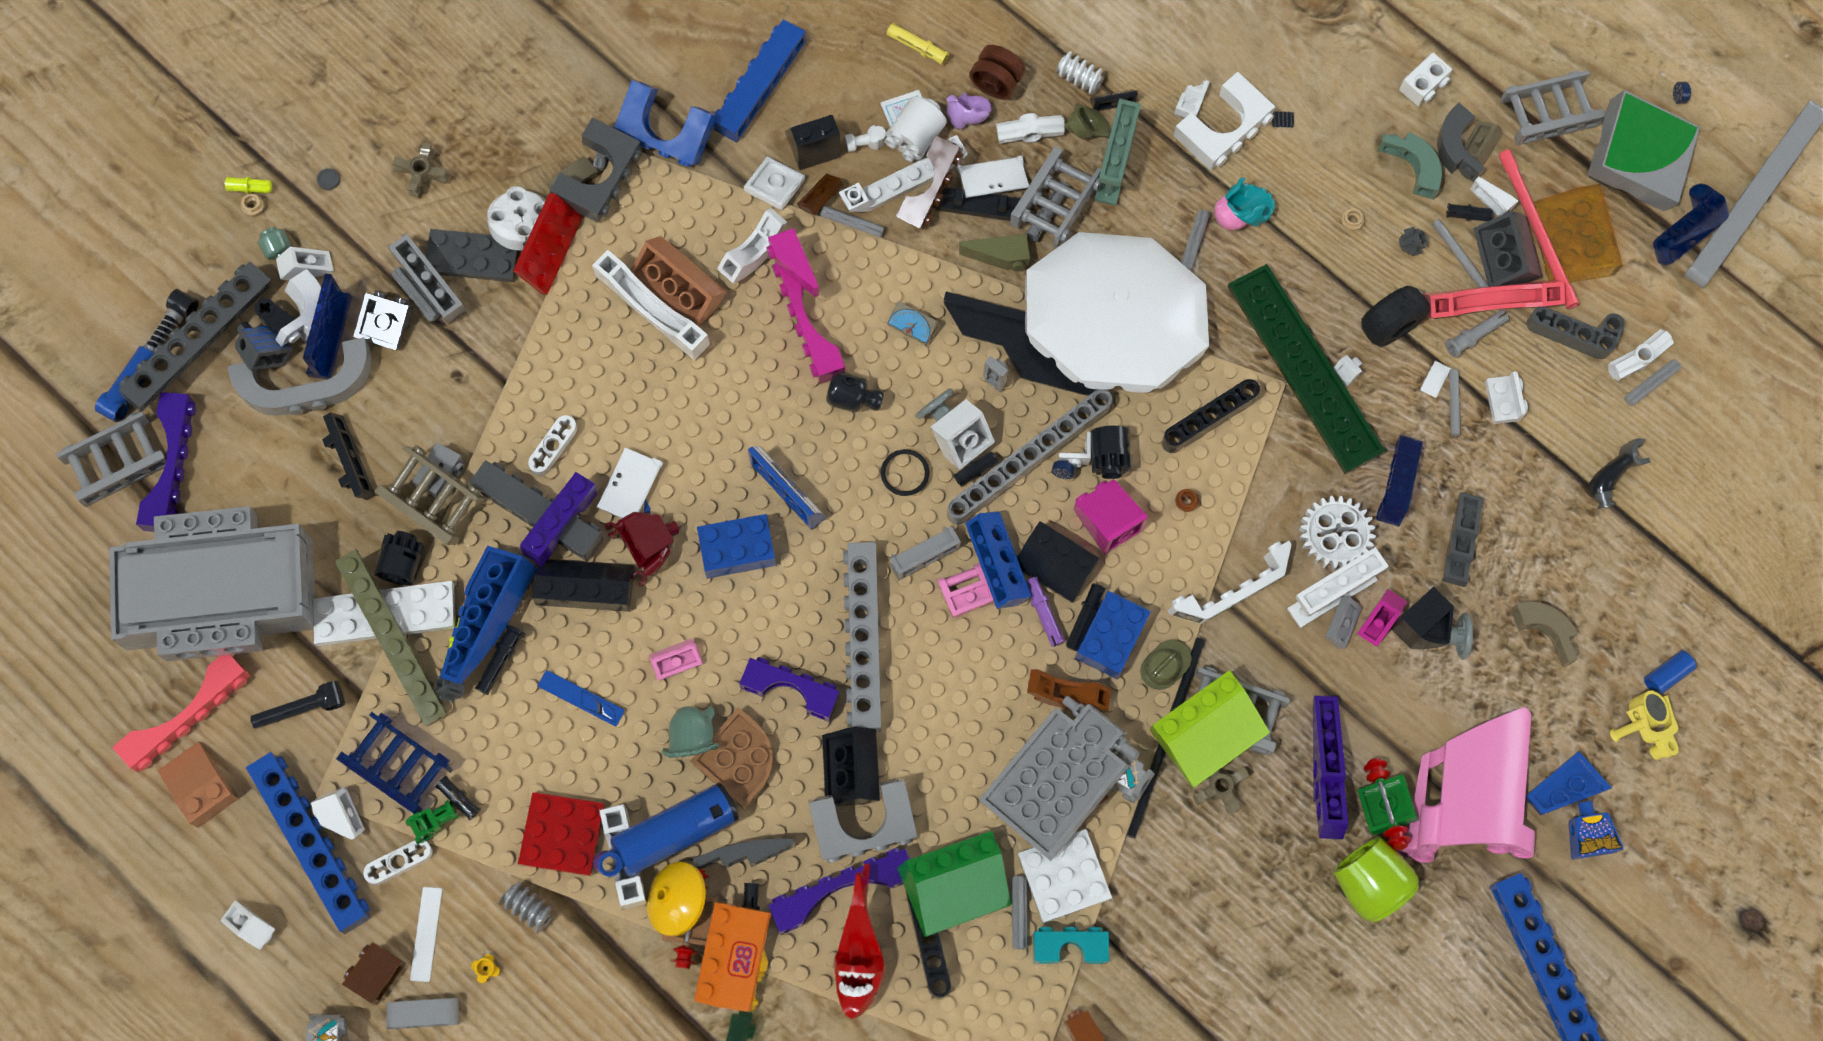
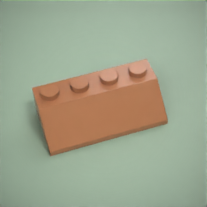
M662 236L647 240L644 243L630 269L662 302L683 317L691 320L698 327L719 307L727 292Z

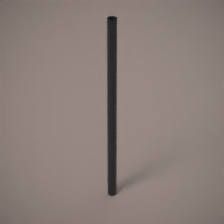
M1196 638L1191 651L1190 667L1182 676L1170 712L1184 702L1205 640L1201 638ZM1158 744L1150 767L1154 776L1138 801L1126 835L1133 839L1137 836L1166 753L1160 744Z

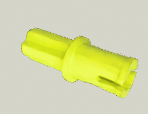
M248 176L246 178L227 177L225 189L226 191H240L246 194L251 192L270 193L272 191V182L270 180L251 179Z

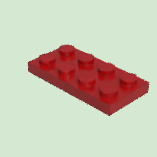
M555 193L548 194L513 269L514 273L540 294L548 295L583 219L580 214Z

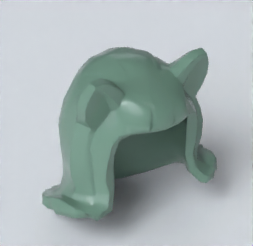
M693 706L679 708L670 721L669 748H663V755L668 758H678L717 750L719 744H713L712 742L714 731L711 721L715 716L714 708L708 707L704 711Z

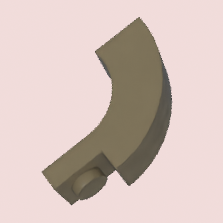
M1538 602L1517 603L1511 609L1519 631L1535 629L1550 638L1562 667L1571 665L1578 660L1577 648L1570 641L1578 634L1573 624L1564 614L1549 605Z

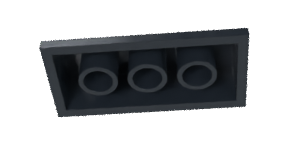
M548 559L542 567L540 565L537 567L534 575L532 599L535 605L630 612L633 587L632 575L635 566Z

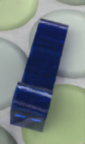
M1696 184L1690 188L1689 195L1693 209L1653 241L1656 260L1659 264L1669 265L1675 262L1728 219L1729 213L1726 199L1722 194L1706 184Z
M1399 435L1393 453L1385 495L1377 512V521L1397 527L1400 526L1411 502L1423 441Z

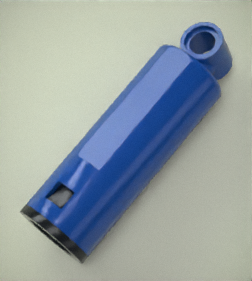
M718 782L612 836L610 839L612 849L600 851L595 856L594 868L598 873L607 877L616 876L621 869L628 876H633L739 821L735 805L725 787ZM612 857L613 866L608 870H604L602 865L604 859Z

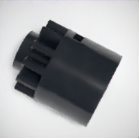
M1111 425L1091 430L1092 473H1096V475L1102 474L1104 479H1117L1122 477L1125 472H1130L1132 465L1129 429L1123 426Z
M396 531L394 535L390 533L384 535L373 575L390 583L405 586L413 585L424 549L423 543L416 542L417 537L404 531Z

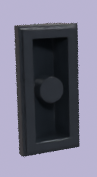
M1130 89L1090 97L1092 108L1097 111L1117 108L1119 99L1136 102L1138 92L1137 90Z

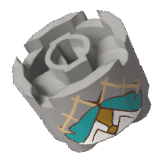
M1114 749L1112 752L1124 761L1129 768L1110 791L1114 792L1117 789L1123 794V798L1131 803H1135L1136 800L1141 798L1154 773L1149 768L1145 772L1142 770L1144 764L1138 760H1132L1124 752L1117 753L1116 749Z
M309 1014V1020L313 1022H308L306 1041H341V1035L346 1036L347 1020L342 1018L341 1014Z

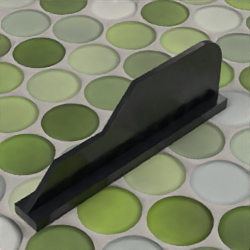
M946 291L944 306H946L961 334L1002 346L1021 379L1089 396L1098 390L1087 388L1083 383H1075L1070 380L1056 366L1054 358L1045 357L1030 343L1029 337L1025 333V312Z

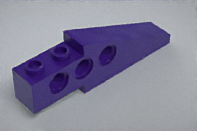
M1314 696L1313 802H1316L1318 835L1322 839H1344L1348 827V815L1344 785L1346 772L1338 697Z

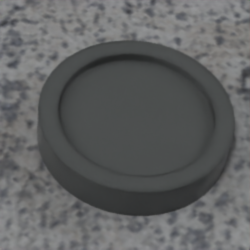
M326 168L318 173L317 183L322 189L332 190L339 185L340 177L334 169Z

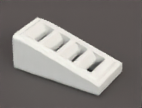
M1480 177L1474 181L1470 188L1488 208L1492 209V212L1497 217L1512 211L1518 203L1516 198Z

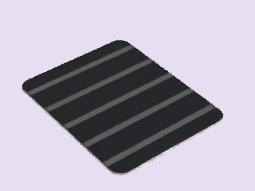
M1273 112V127L1294 128L1293 112Z

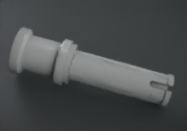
M1499 310L1470 330L1464 329L1460 331V335L1445 341L1446 350L1452 357L1457 358L1465 349L1473 348L1477 340L1504 323L1509 322L1508 315L1506 314L1502 317L1505 311Z

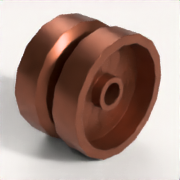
M987 45L983 48L978 61L974 63L970 70L969 77L972 83L983 93L993 98L1007 100L1013 95L1017 83L1024 76L1026 67L1022 60L1010 50L997 45Z

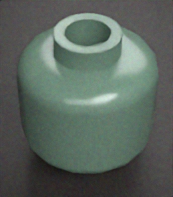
M271 227L259 234L258 245L268 260L277 259L284 251L292 247V243L282 229Z

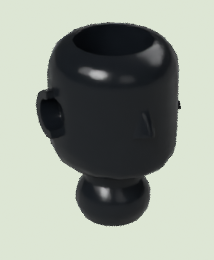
M838 371L831 378L826 401L832 407L849 412H858L863 405L868 406L873 411H878L881 408L884 392L879 389H867L868 381L863 377Z

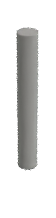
M1452 369L1449 370L1451 436L1456 437L1460 436L1459 370Z

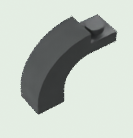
M1458 103L1448 113L1439 130L1437 151L1441 162L1451 174L1458 169L1465 178L1470 179L1474 183L1481 176L1485 167L1465 150L1462 145L1461 135L1470 127L1475 116L1462 104Z

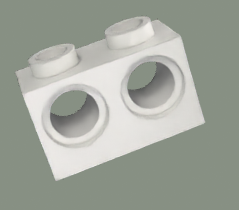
M1432 53L1403 80L1399 90L1419 107L1424 101L1428 103L1435 96V91L1438 88L1443 89L1451 80L1449 75L1452 68L1436 54Z

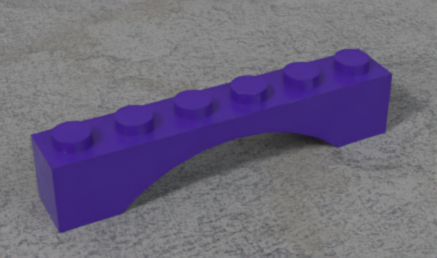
M160 392L156 414L162 422L166 433L168 445L167 460L159 481L140 502L136 525L143 531L154 532V517L176 514V504L180 502L179 486L180 482L184 479V460L188 457L187 441L192 435L191 419L196 413V404L188 394Z
M894 848L886 852V857L877 860V857H873L864 861V865H870L869 884L884 885L891 888L903 885L897 868L910 859L906 849ZM854 866L848 867L840 871V876L833 879L831 875L818 880V885L809 888V885H805L796 889V894L786 897V894L772 899L773 903L769 905L780 935L802 927L816 906L829 895L840 889L853 886L856 873H862L864 866L857 869Z

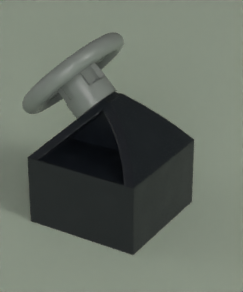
M1434 586L1390 628L1410 649H1432L1443 647L1447 644L1456 645L1457 654L1462 660H1466L1471 652L1473 625L1470 615L1462 613L1458 619L1457 626H1452L1454 606Z

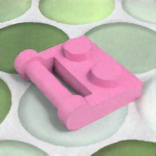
M980 563L973 565L974 568L949 578L944 579L942 577L937 579L939 589L943 594L952 618L994 602ZM974 577H978L980 580L953 592L949 590V587Z

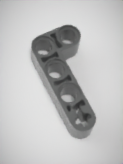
M1542 306L1534 309L1527 319L1526 325L1535 334L1601 360L1607 358L1617 346L1624 328V319L1619 314L1611 313L1596 328ZM1607 324L1612 325L1614 327V330L1610 329L1607 326ZM1557 326L1563 327L1564 331H1560ZM1578 334L1583 335L1586 340H1582ZM1600 343L1606 345L1607 349L1602 348Z

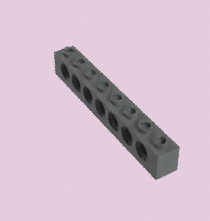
M251 261L246 266L244 264L239 266L234 272L235 276L230 281L225 280L219 286V292L214 297L211 295L207 297L202 303L203 307L197 313L195 311L186 318L185 321L187 323L181 329L179 327L175 328L169 335L170 339L165 344L160 343L153 350L152 353L154 355L148 361L146 359L142 360L136 367L137 371L131 377L129 375L126 376L119 383V395L139 412H143L160 395V392H163L271 286V279ZM239 284H246L249 286V289L241 292L236 287ZM229 299L233 302V305L223 307L220 303L222 300ZM208 315H213L217 320L214 323H207L204 318ZM198 331L201 336L197 339H191L188 337V333ZM174 347H181L184 349V352L181 355H174L171 350ZM158 363H165L168 368L160 372L155 369V366ZM142 379H148L151 381L149 387L142 388L138 385V382Z

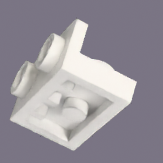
M1512 372L1509 376L1487 378L1485 380L1493 424L1521 421L1528 411V405L1522 396L1523 382L1518 377V372Z

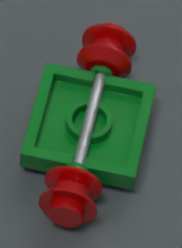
M1374 758L1369 760L1363 769L1365 772L1370 773L1366 777L1367 781L1375 784L1357 789L1368 828L1372 836L1385 832L1384 837L1390 839L1387 844L1395 851L1403 850L1411 842V838L1405 836L1408 828L1403 825L1418 821V816L1404 775L1387 779L1390 776V771L1385 770L1387 762Z

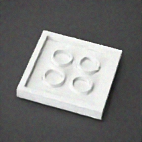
M1086 829L1074 833L1052 861L1047 859L1036 848H1031L1017 854L1043 924L1112 899Z

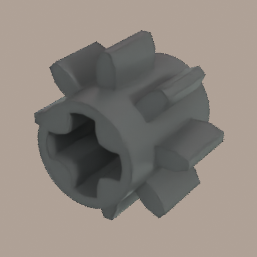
M1414 227L1404 229L1405 234H1402L1399 238L1401 250L1407 252V254H1412V256L1421 254L1422 249L1427 245V237L1424 231H1419V228L1415 229Z
M439 676L435 682L434 689L436 693H440L438 699L454 702L455 698L459 699L463 695L465 684L463 682L459 685L444 680Z

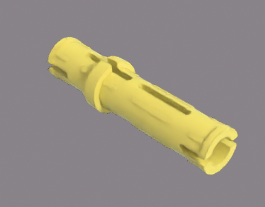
M895 23L889 26L887 36L921 53L922 57L931 58L942 66L948 60L949 53L933 45L932 41H925Z

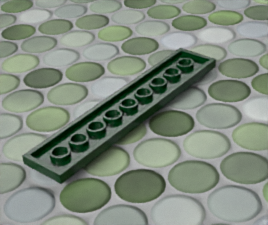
M1268 264L1230 282L1227 286L1344 474L1383 455L1386 450Z

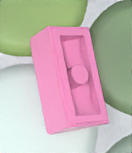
M693 638L649 655L658 681L703 664Z

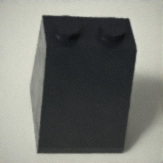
M833 114L791 127L785 131L799 171L841 158L840 132Z

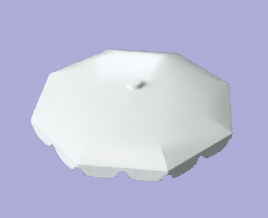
M1078 232L1026 271L1025 333L1028 335L1030 343L1045 357L1054 358L1056 366L1066 377L1075 383H1083L1087 388L1108 390L1113 389L1115 386H1121L1125 391L1139 393L1150 392L1157 388L1161 389L1171 382L1182 368L1186 369L1195 363L1209 347L1206 284L1153 238Z

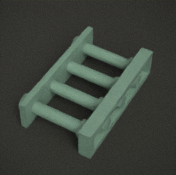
M1119 99L1098 182L1102 184L1096 192L1094 201L1116 206L1140 111V103Z

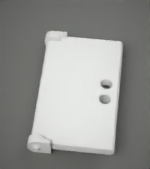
M1022 155L1016 158L956 166L966 198L986 194H1000L1005 191L1029 187L1023 167Z
M624 448L597 508L619 518H623L632 512H640L657 473L663 466V462Z

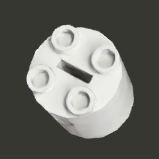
M911 97L897 116L892 127L887 130L885 143L890 148H896L902 152L903 158L909 162H913L914 159H922L935 136L940 134L947 123L945 116L940 110V106L931 99Z

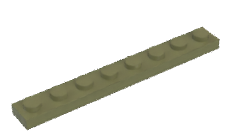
M355 549L336 560L335 563L424 725L429 726L448 715L359 551Z

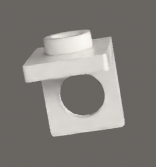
M1087 432L1085 453H1059L1058 461L1069 462L1075 468L1089 465L1091 459V433Z

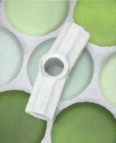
M1034 113L1024 114L1019 120L996 124L999 144L1018 140L1030 143L1038 141L1041 137L1062 136L1065 132V123L1062 115L1038 117Z
M1658 330L1635 350L1610 362L1607 365L1609 374L1613 379L1620 381L1637 371L1644 370L1674 344L1672 336L1667 331ZM1638 354L1643 355L1646 360H1642Z

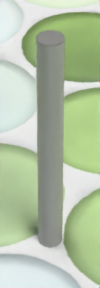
M1440 219L1436 220L1432 224L1476 285L1478 287H1488L1489 285Z

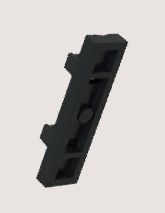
M944 187L941 193L944 195L938 207L935 206V210L1011 221V213L1021 198L1002 194H986L966 198L964 189Z
M329 412L323 418L330 434L323 438L322 441L325 447L336 448L346 473L338 479L339 484L342 488H352L355 497L369 500L375 494L344 417Z

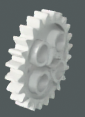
M1330 496L1328 503L1324 498H1321L1319 505L1314 502L1311 506L1312 510L1307 509L1305 512L1307 517L1301 519V522L1305 525L1299 528V531L1305 534H1302L1299 540L1306 541L1302 549H1310L1307 556L1315 555V564L1322 560L1323 568L1329 563L1334 571L1337 565H1340V568L1368 552L1367 549L1373 548L1374 544L1370 541H1373L1376 535L1370 532L1374 531L1375 526L1368 525L1373 518H1365L1364 515L1367 509L1358 510L1360 503L1352 506L1351 498L1345 503L1342 496L1337 501L1334 500L1333 496ZM1341 517H1348L1352 524H1345ZM1319 520L1327 521L1329 527H1322L1319 524ZM1346 539H1352L1356 546H1349L1346 543ZM1323 542H1330L1333 549H1326L1323 546Z

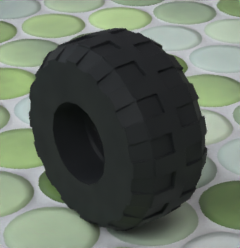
M1410 285L1404 286L1390 293L1371 307L1361 319V329L1372 344L1380 347L1387 346L1413 330L1428 316L1429 303L1417 288Z

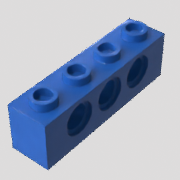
M1000 512L979 513L967 521L965 525L996 608L1015 607L1031 598Z

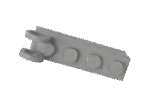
M403 234L402 238L387 246L447 324L466 311L460 300L408 234Z

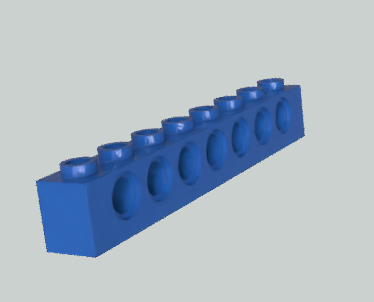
M270 752L245 767L339 932L347 934L371 919L368 911H370L369 905L364 898L359 899L355 892L358 890V886L352 877L347 878L344 870L347 869L340 857L336 858L332 850L335 847L328 836L324 838L320 830L323 826L320 825L315 816L312 817L309 809L311 805L305 796L301 797L297 789L300 786L293 776H288L285 770L288 768V765L281 755L277 757L274 753ZM279 775V783L275 786H271V779L274 776ZM291 795L290 804L282 806L283 798ZM302 815V824L294 827V819ZM314 835V844L310 847H306V839L309 836ZM321 856H326V864L318 868L317 860ZM334 876H338V885L334 888H329V880ZM350 897L351 903L349 907L342 909L340 906L342 899Z
M1520 873L1490 886L1492 894L1561 1040L1580 1041L1581 1034L1587 1036L1588 1041H1605L1600 1038L1597 1032L1598 1025L1595 1018L1589 1015L1585 1007L1587 1002L1584 995L1578 992L1575 986L1576 979L1573 972L1566 967L1562 949L1560 946H1556L1552 927L1549 923L1545 922L1542 916V906L1538 900L1534 899L1531 893L1532 886L1528 878ZM1515 895L1523 900L1522 908L1515 905ZM1526 918L1530 919L1534 924L1532 931L1525 926ZM1537 941H1540L1545 947L1543 954L1536 950L1535 945ZM1548 964L1555 968L1556 973L1554 977L1547 973L1546 968ZM1559 987L1566 991L1567 996L1565 1000L1560 999L1558 996ZM1570 1011H1574L1578 1019L1575 1024L1569 1019Z

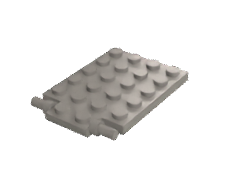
M1066 696L1062 703L1073 711V715L1076 717L1073 721L1055 707L979 799V801L1050 861H1052L1129 768L1124 761L1112 752L1114 748L1119 752H1124L1132 760H1136L1140 755L1136 749L1129 745V741L1124 737L1127 734L1124 730L1091 704L1086 706L1082 703L1078 704L1069 696Z

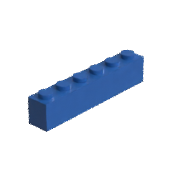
M784 19L779 26L776 25L773 28L768 42H764L761 45L759 55L756 59L753 58L750 61L745 75H741L738 78L734 91L727 94L723 107L717 109L714 113L717 115L714 131L736 143L738 142L806 43V33L804 30Z

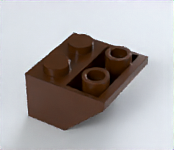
M372 942L361 950L359 954L360 959L357 964L351 966L346 971L343 977L345 981L342 985L370 1003L377 1005L404 968L406 962L384 947Z

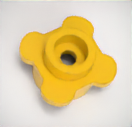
M486 954L484 958L478 961L475 960L471 964V969L478 976L477 981L479 983H486L487 979L492 976L497 977L500 974V968L496 967L494 956L491 954ZM485 966L488 967V970H487V971H484V970H483V968H484Z

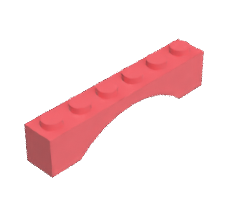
M1546 280L1423 293V296L1429 303L1427 317L1437 318L1493 309L1565 304L1564 281Z
M233 655L219 656L207 667L205 679L199 692L180 714L157 727L131 731L112 748L130 769L137 773L147 769L155 757L167 752L176 739L187 735L191 730L190 727L196 722H201L210 714L209 711L216 705L223 704L231 692L242 688L247 683L250 674Z

